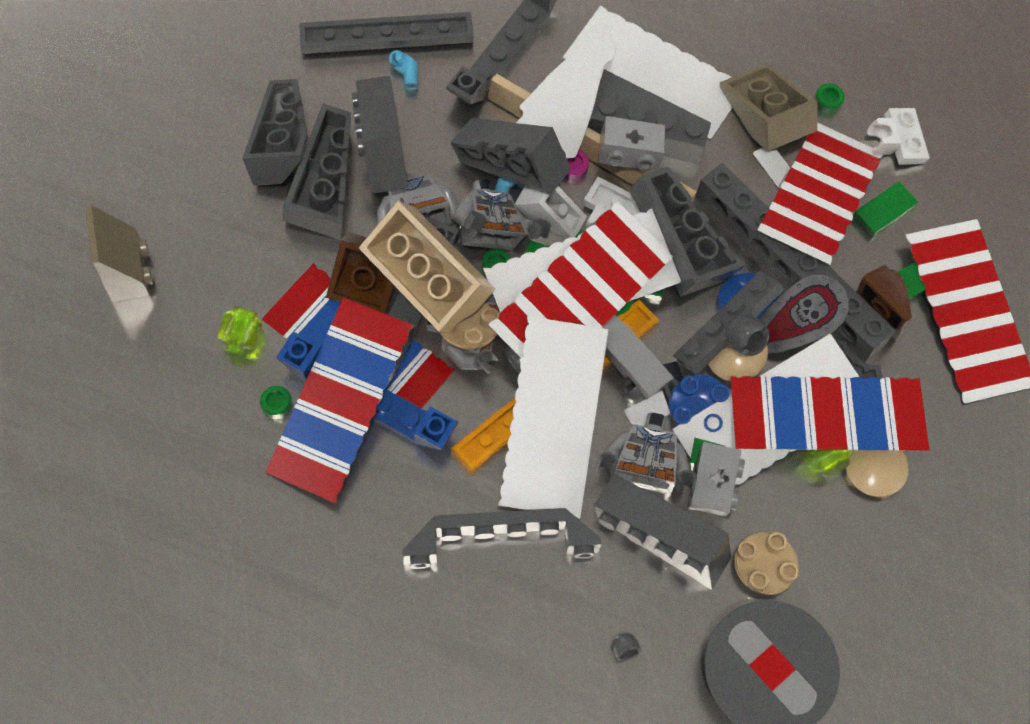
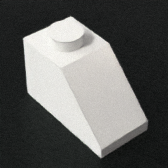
M524 186L515 202V206L529 220L543 219L550 222V231L566 239L575 237L579 233L587 217L559 186L555 188L551 195Z

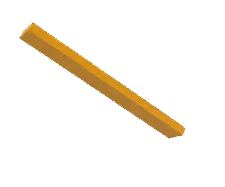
M639 299L632 304L626 313L617 316L639 339L654 329L660 321ZM608 357L604 358L603 369L611 363ZM515 398L451 447L452 454L471 475L508 446V439L512 434L510 425L514 419L513 407L516 404Z

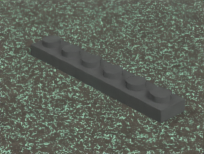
M471 12L299 23L302 54L474 42Z

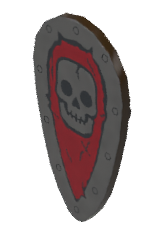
M810 275L787 289L759 318L769 330L768 354L796 349L835 332L845 322L849 313V298L845 288L836 279L829 276Z

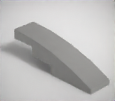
M616 315L602 327L609 329L604 358L608 357L625 379L629 377L646 399H649L672 382L674 377Z

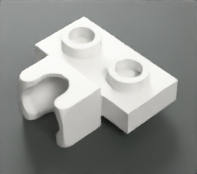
M889 108L884 114L885 118H878L869 126L867 134L878 137L881 140L879 146L873 148V154L891 155L895 152L899 165L925 164L930 159L915 108Z
M597 177L583 201L584 206L593 210L587 221L586 229L595 225L597 219L604 212L610 210L616 200L632 216L640 213L631 193Z

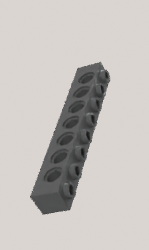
M721 163L700 180L695 197L788 288L810 275L829 276L836 279L845 288L849 298V313L845 322L834 333L840 339H845L848 347L863 362L868 361L887 344L895 329L827 263L758 231L769 207L731 170Z

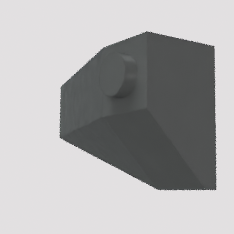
M297 79L269 81L242 158L253 185L282 184L303 158L308 135Z

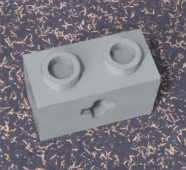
M606 116L600 134L599 163L636 168L643 171L658 170L664 155L665 125Z
M707 442L701 444L695 469L697 476L694 493L690 494L688 509L725 517L730 513V509H736L739 491L734 490L736 478H742L745 460L740 459V449ZM716 473H721L720 479L725 481L719 487H715V481L710 479Z

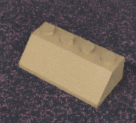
M400 201L392 207L359 247L369 260L441 333L474 314L495 291V288L415 207Z

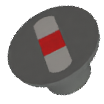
M763 600L736 608L716 626L709 639L705 654V675L710 693L721 711L735 724H816L828 712L838 691L840 665L830 636L814 617L788 603Z

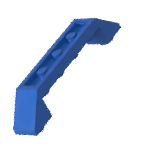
M293 331L276 358L306 382L321 347ZM387 389L382 391L383 396L376 405V412L372 418L373 421L415 444L439 450L443 449L456 428L458 421L431 406L425 411Z

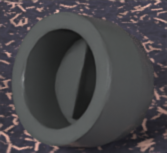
M627 378L621 388L623 398L630 403L642 401L645 396L637 387L628 391L627 388L635 384L630 378Z
M619 633L612 642L613 652L617 661L629 660L641 652L638 640L630 633Z

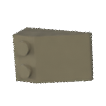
M769 63L720 82L722 92L750 136L767 151L777 149L782 145L817 131L818 102Z
M92 205L85 206L92 263L112 303L149 296L148 285L153 284L150 266H145L144 257H149L146 239H140L136 228Z

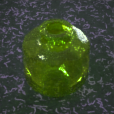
M233 307L232 311H226L223 314L217 338L220 342L226 344V351L243 355L244 349L253 350L256 348L262 328V322L256 318V312Z
M805 450L807 457L803 461L813 475L819 472L822 477L831 478L850 465V455L853 454V451Z

